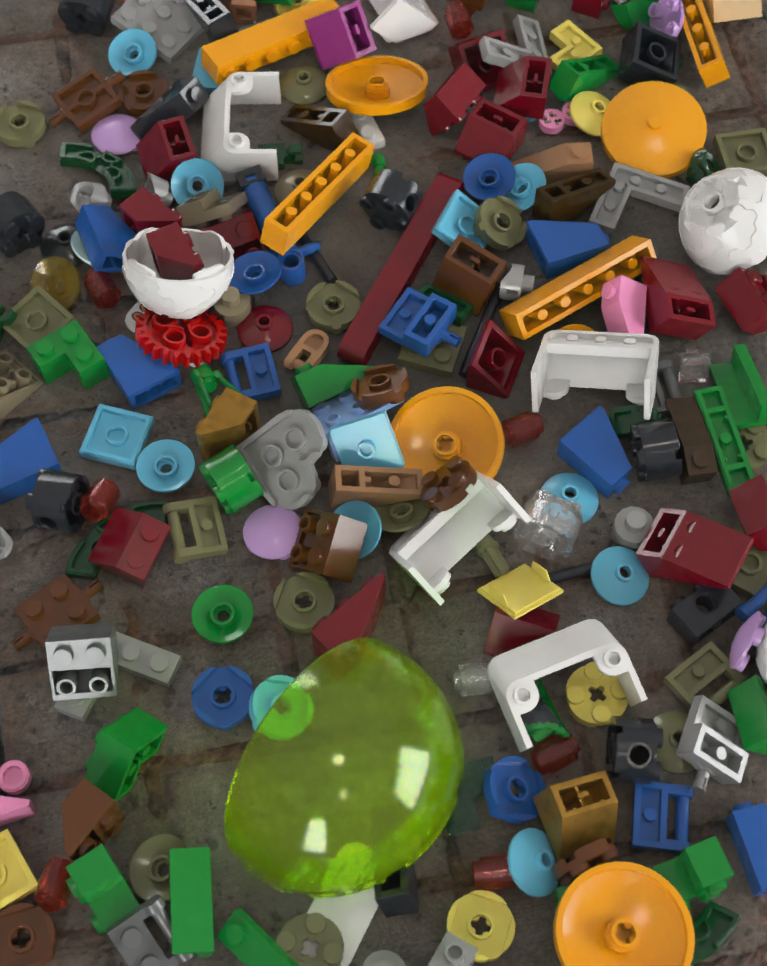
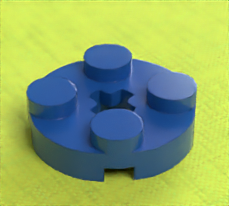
M235 666L211 667L198 676L192 687L191 700L196 716L205 725L221 731L231 730L250 716L249 700L254 692L252 681L243 670ZM219 691L223 694L229 691L231 692L229 695L230 701L219 704L217 703L218 697L216 694Z
M507 756L485 770L483 782L484 795L488 803L489 813L494 818H501L511 824H522L537 816L538 810L533 797L545 790L546 786L539 771L534 772L528 766L530 762L519 756ZM511 782H513L514 788L520 790V794L515 796L511 792Z

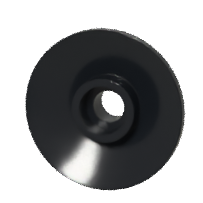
M75 223L57 225L44 235L40 250L43 258L50 265L68 269L84 263L71 247V237L77 230Z

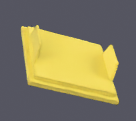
M533 561L531 567L523 564L477 589V592L516 620L564 593V590L551 582L548 571Z

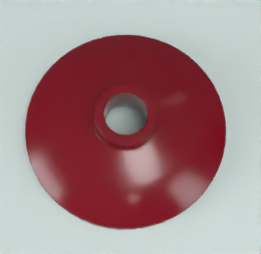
M262 305L251 309L246 319L238 325L237 332L240 342L245 347L269 343L270 351L273 353L282 349L290 341L293 334V325L288 314L282 309L275 306Z

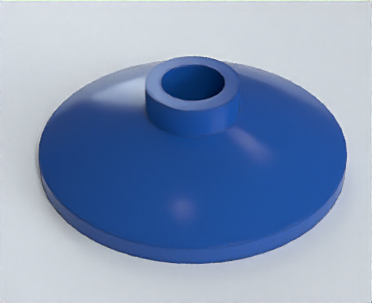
M487 153L474 158L466 166L463 173L466 192L472 198L483 202L490 197L496 198L497 196L507 195L513 188L516 179L515 169L511 161L505 156L496 153ZM489 180H494L493 183H490V184H487V183H486V182L489 181Z
M266 251L246 253L234 261V273L229 285L236 287L241 294L252 295L264 292L271 288L280 278L282 271L280 261L275 255Z

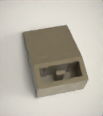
M7 350L0 351V420L43 384L42 380Z

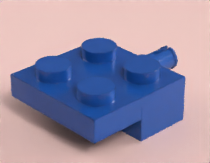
M410 287L405 290L379 326V334L426 358L441 341H445L455 348L462 341L461 336L448 331V328L456 318L457 305L433 292L427 297Z

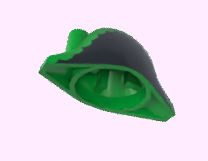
M541 678L534 680L539 692V701L534 709L520 715L528 735L533 737L537 743L549 735L569 737L570 734L561 720Z

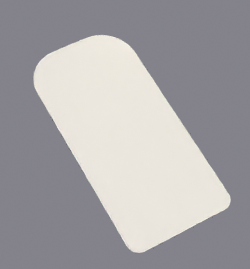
M351 843L341 848L307 912L310 914H322L333 921L340 930L344 942V953L340 966H349L379 906L374 896L372 849L360 843ZM309 940L303 943L304 948L300 953L303 955L308 954L311 959L316 957V948L319 947V944L317 942L311 943Z

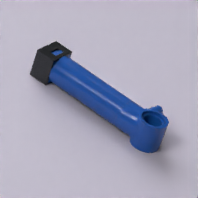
M260 165L235 173L238 191H245L248 208L252 211L258 229L262 234L265 218L277 205L267 187L266 177ZM318 241L299 247L294 244L283 256L268 246L267 248L280 261L282 268L280 280L287 286H297L303 283L307 275L304 256L320 250L321 246Z

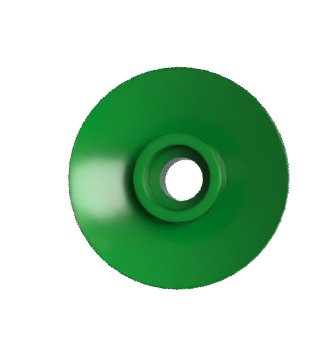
M217 585L208 588L198 596L193 604L191 617L195 630L202 638L213 643L224 644L241 638L249 630L253 621L254 610L250 598L244 591L231 585ZM221 615L229 616V619L225 622L218 620Z

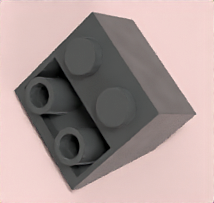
M115 622L51 627L45 640L53 701L117 696L118 645Z

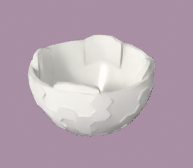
M724 168V170L702 178L688 191L679 213V233L685 251L696 265L714 275H730L738 267L747 269L758 265L766 258L767 177L748 168ZM720 198L717 206L710 209L712 205L716 202V200Z
M151 227L140 231L135 238L126 242L122 253V271L130 290L144 307L159 315H168L169 318L192 319L213 306L223 293L227 291L234 273V250L229 243L225 242L220 234L212 230L200 231L197 229L181 228L183 232H189L194 245L191 248L194 252H199L204 268L192 274V279L169 280L160 278L146 238L147 233L160 228Z

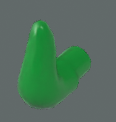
M373 152L370 164H373V177H375L380 170L386 169V160L382 153Z

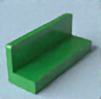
M734 345L731 361L709 365L710 375L715 386H723L738 429L767 425V390L746 345Z
M210 847L172 848L169 851L171 953L173 955L196 954V959L210 958L214 952Z

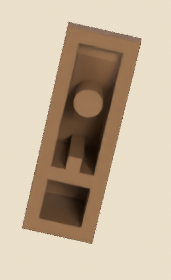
M591 142L563 143L511 163L513 166L521 163L537 165L544 172L546 185L592 170L594 161Z
M334 465L328 481L329 508L337 509L342 504L353 500L363 501L373 507L420 499L423 488L421 484V479L423 478L422 469Z

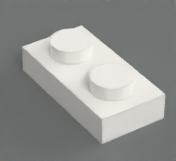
M350 113L360 137L374 144V150L385 147V138L373 116Z

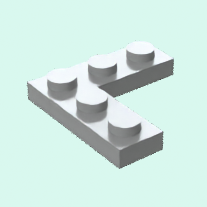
M519 14L512 21L519 47L487 36H483L479 42L482 59L490 65L504 68L526 55L548 58L539 22Z
M615 162L609 175L616 180V183L599 197L588 223H598L603 233L605 232L613 236L630 196L680 212L683 200L691 186Z
M116 632L118 668L169 688L182 662L181 656ZM96 698L58 700L54 708L57 712L85 722Z

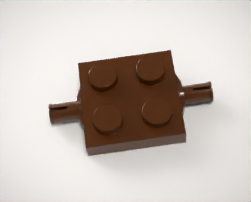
M92 67L51 95L60 110L51 118H48L51 126L55 128L67 120L73 123L80 133H83L121 107L123 103L115 93L114 87L126 80L124 75L119 70L107 79Z
M65 573L61 574L13 609L23 622L26 631L10 641L11 644L19 652L30 642L34 641L46 650L45 640L51 627L96 623L101 617L92 606L90 598L104 589V586L96 578L81 589L79 586L74 585Z

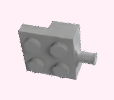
M704 695L694 696L676 751V755L690 763L697 771L693 786L691 787L692 790L698 793H705L709 777H712L722 785L741 783L749 753L742 749L743 744L734 715Z

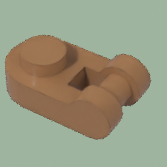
M319 329L307 331L286 356L283 364L284 367L294 370L308 363L311 364L312 368L319 365L329 351L328 335ZM302 355L309 357L306 362L300 359Z

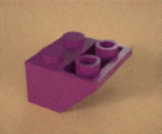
M360 0L346 3L304 20L322 70L357 59L377 50Z

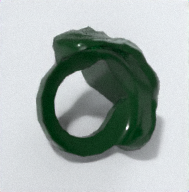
M706 148L696 150L689 162L685 179L691 185L721 170L716 158L712 154L707 153L708 150ZM708 162L712 166L713 173L708 168Z

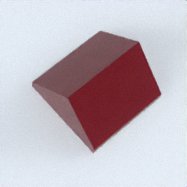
M491 319L486 320L469 362L466 387L506 399L510 395L525 352Z
M497 607L483 653L495 657L556 632L561 615L535 608L514 620Z

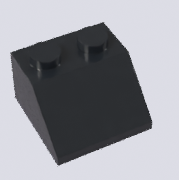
M638 21L622 39L618 79L631 85L647 81L676 83L678 81L682 40Z

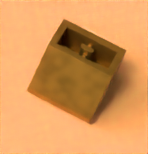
M228 387L225 388L221 396L217 395L214 398L210 412L206 418H202L198 422L195 429L203 462L232 444L235 447L261 428L256 400Z
M605 770L551 785L533 797L557 862L562 858L572 857L575 850L601 838H606L607 840L611 837L613 843H615L618 800Z

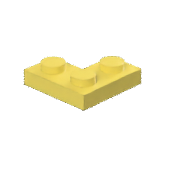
M570 20L565 21L550 31L549 39L562 49L549 57L552 58L551 68L555 72L563 60L602 55L603 48Z

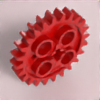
M146 308L144 314H139V320L136 321L135 340L138 341V348H144L143 354L152 353L153 361L161 358L163 365L170 361L173 362L175 368L179 363H183L186 368H189L190 363L200 367L201 361L210 364L211 358L218 359L219 353H224L228 336L227 327H224V320H218L217 314L209 315L210 308L192 319L185 320L169 318L168 315L164 314L159 315Z

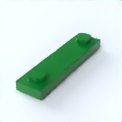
M718 385L694 390L692 396L696 399L711 438L717 468L727 497H731L729 490L755 476L723 386Z
M241 908L233 911L216 936L245 966H299Z

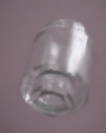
M489 662L458 664V671L452 672L454 690H460L461 696L491 694L493 688L487 676Z

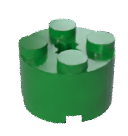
M233 444L198 466L228 516L264 495L257 479L255 480L251 469Z

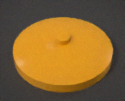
M365 56L339 64L329 72L325 82L327 98L333 105L339 109H346L353 114L367 116L390 115L406 111L422 102L428 93V75L426 71L415 62L395 56Z
M660 81L637 83L619 92L608 104L601 124L602 145L613 164L617 162L666 179L675 177L688 169L692 155L696 150L703 148L707 135L704 112L694 97L676 85Z
M452 386L435 387L425 390L408 400L397 412L391 423L406 463L403 468L422 469L423 476L430 471L438 470L451 457L456 455L468 461L475 471L491 479L496 476L501 466L505 450L502 425L493 408L482 397L469 390Z
M616 861L590 868L568 886L555 912L553 938L561 966L691 965L695 936L690 912L675 887L659 873L643 865Z

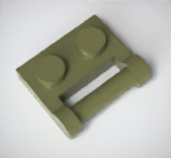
M216 496L170 502L163 505V515L168 519V523L171 526L170 532L175 550L172 553L174 563L183 564L194 559L226 555L228 553V545ZM187 513L194 541V546L186 547L179 518L180 514Z
M709 641L669 673L663 682L690 711L694 696L698 695L722 674L729 681L708 698L717 705H721L729 698L728 690L747 679L740 671L731 669L729 667V659L712 641Z

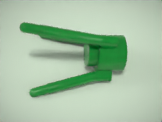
M201 364L200 367L196 366L190 373V378L195 385V391L199 396L205 416L210 412L209 406L212 404L210 393L216 390L217 382H220L225 388L228 387L241 393L222 376L219 370L212 371L207 364Z

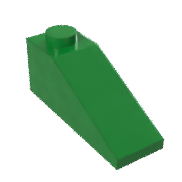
M605 54L563 60L560 62L548 88L555 93L557 99L569 102L572 101L576 94L583 91H594L618 75L619 65Z
M308 363L295 369L296 376L290 378V381L303 408L308 409L350 389L351 383L356 377H358V380L365 377L364 371L374 366L319 364L312 368L311 364Z

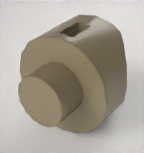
M229 285L227 291L213 305L214 312L218 315V320H224V326L229 328L239 325L251 312L250 296L241 294L236 287Z

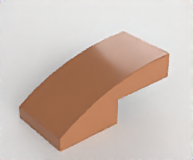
M219 0L230 11L235 23L252 24L254 20L258 22L255 1Z

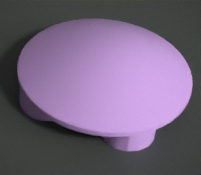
M659 0L657 3L653 2L648 9V15L651 17L650 27L677 38L684 21L682 1Z
M123 114L110 115L101 119L94 126L91 133L93 145L102 153L107 150L115 155L137 151L136 145L140 140L130 128L137 120Z
M267 505L255 510L247 518L243 528V537L248 551L264 559H289L299 531L300 518L294 511L286 510L278 505L277 507Z
M760 611L750 616L735 634L729 656V667L731 669L742 672L749 661L750 655L747 653L751 645L757 647L765 634V629L762 627L766 620V616L762 615Z

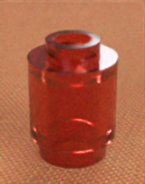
M460 1L451 2L446 6L444 18L451 37L454 39H465L470 36L474 30V25L467 6Z
M91 269L84 275V287L98 308L109 309L118 303L121 292L108 272H95L94 269Z
M526 411L501 422L505 445L508 444L511 448L532 441L544 432L543 421L537 412L530 413Z
M105 478L95 480L81 499V514L86 519L94 522L105 518L120 498L121 493L117 485L112 480Z
M572 734L567 738L554 735L536 745L535 750L530 752V757L535 768L542 776L547 773L552 775L579 759L578 752L581 749Z
M508 853L479 857V861L471 862L475 889L483 888L485 891L516 887L508 867Z
M53 857L49 859L48 864L43 866L34 894V900L41 909L48 912H56L67 906L71 890L66 880L71 876L66 866L73 863L72 861L62 857Z

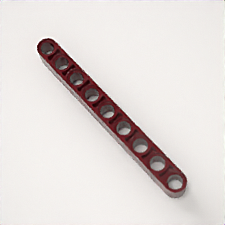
M442 173L437 174L338 347L337 358L355 365L368 364L383 335L379 334L380 324L405 290L412 286L438 239L431 231L452 193L457 189L463 193L465 185L463 181Z

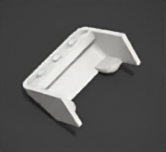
M369 0L379 15L370 27L388 43H399L427 33L439 24L425 0Z
M279 72L233 73L209 95L210 98L204 103L200 158L213 163L221 172L224 181H236L235 173L260 165L266 181H278L277 150L250 149L249 138L242 133H229L231 105L281 104Z
M552 330L547 332L542 339L531 370L532 412L539 411L543 397L551 400L560 399L568 393L570 387L626 390L627 400L633 404L644 405V420H650L656 391L659 339L654 335L578 330Z
M476 471L477 481L474 486L470 482L469 486L465 489L468 495L463 501L453 508L442 512L437 508H433V511L430 512L423 523L407 530L389 549V554L440 606L445 601L439 594L443 593L450 585L451 574L448 571L491 530L495 532L501 530L503 532L508 531L515 525L516 518L526 523L531 520L530 516L501 483Z
M595 619L584 620L497 655L488 664V679L519 753L533 747L520 715L534 709L539 701V692L534 682L538 678L593 657L601 673L607 676H617L630 707L648 699L627 651L600 621Z

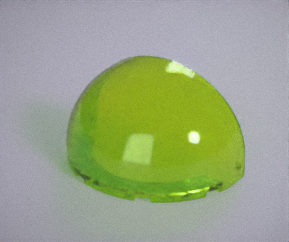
M369 637L350 640L336 646L302 671L279 696L260 722L240 759L230 786L225 810V836L231 852L242 866L276 890L291 894V892L307 894L312 898H334L370 889L387 881V876L403 866L408 868L430 847L448 822L458 800L456 795L460 779H463L464 746L452 707L441 688L410 657L381 640Z

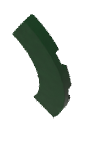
M61 142V166L78 167L97 174L109 186L111 198H129L138 191L132 170L128 169L117 155L107 150L102 153L94 149L93 145Z
M157 500L133 504V507L127 508V510L145 513L168 524V519L163 515L162 507L171 501ZM112 513L96 523L86 537L78 542L65 570L68 578L95 580L97 578L100 567L88 562V559Z
M709 900L702 913L692 921L695 946L690 966L707 959L718 951L734 933L742 915Z

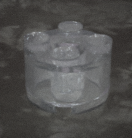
M539 489L535 495L527 499L523 508L531 520L526 523L518 519L513 532L514 538L517 541L519 537L524 543L522 548L539 558L555 560V557L559 555H564L562 559L567 558L572 552L583 524V517L580 513L582 507L573 500H565L552 495L547 490Z

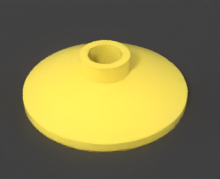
M580 92L574 96L570 103L569 112L571 119L584 133L601 137L602 119L610 101L597 92Z

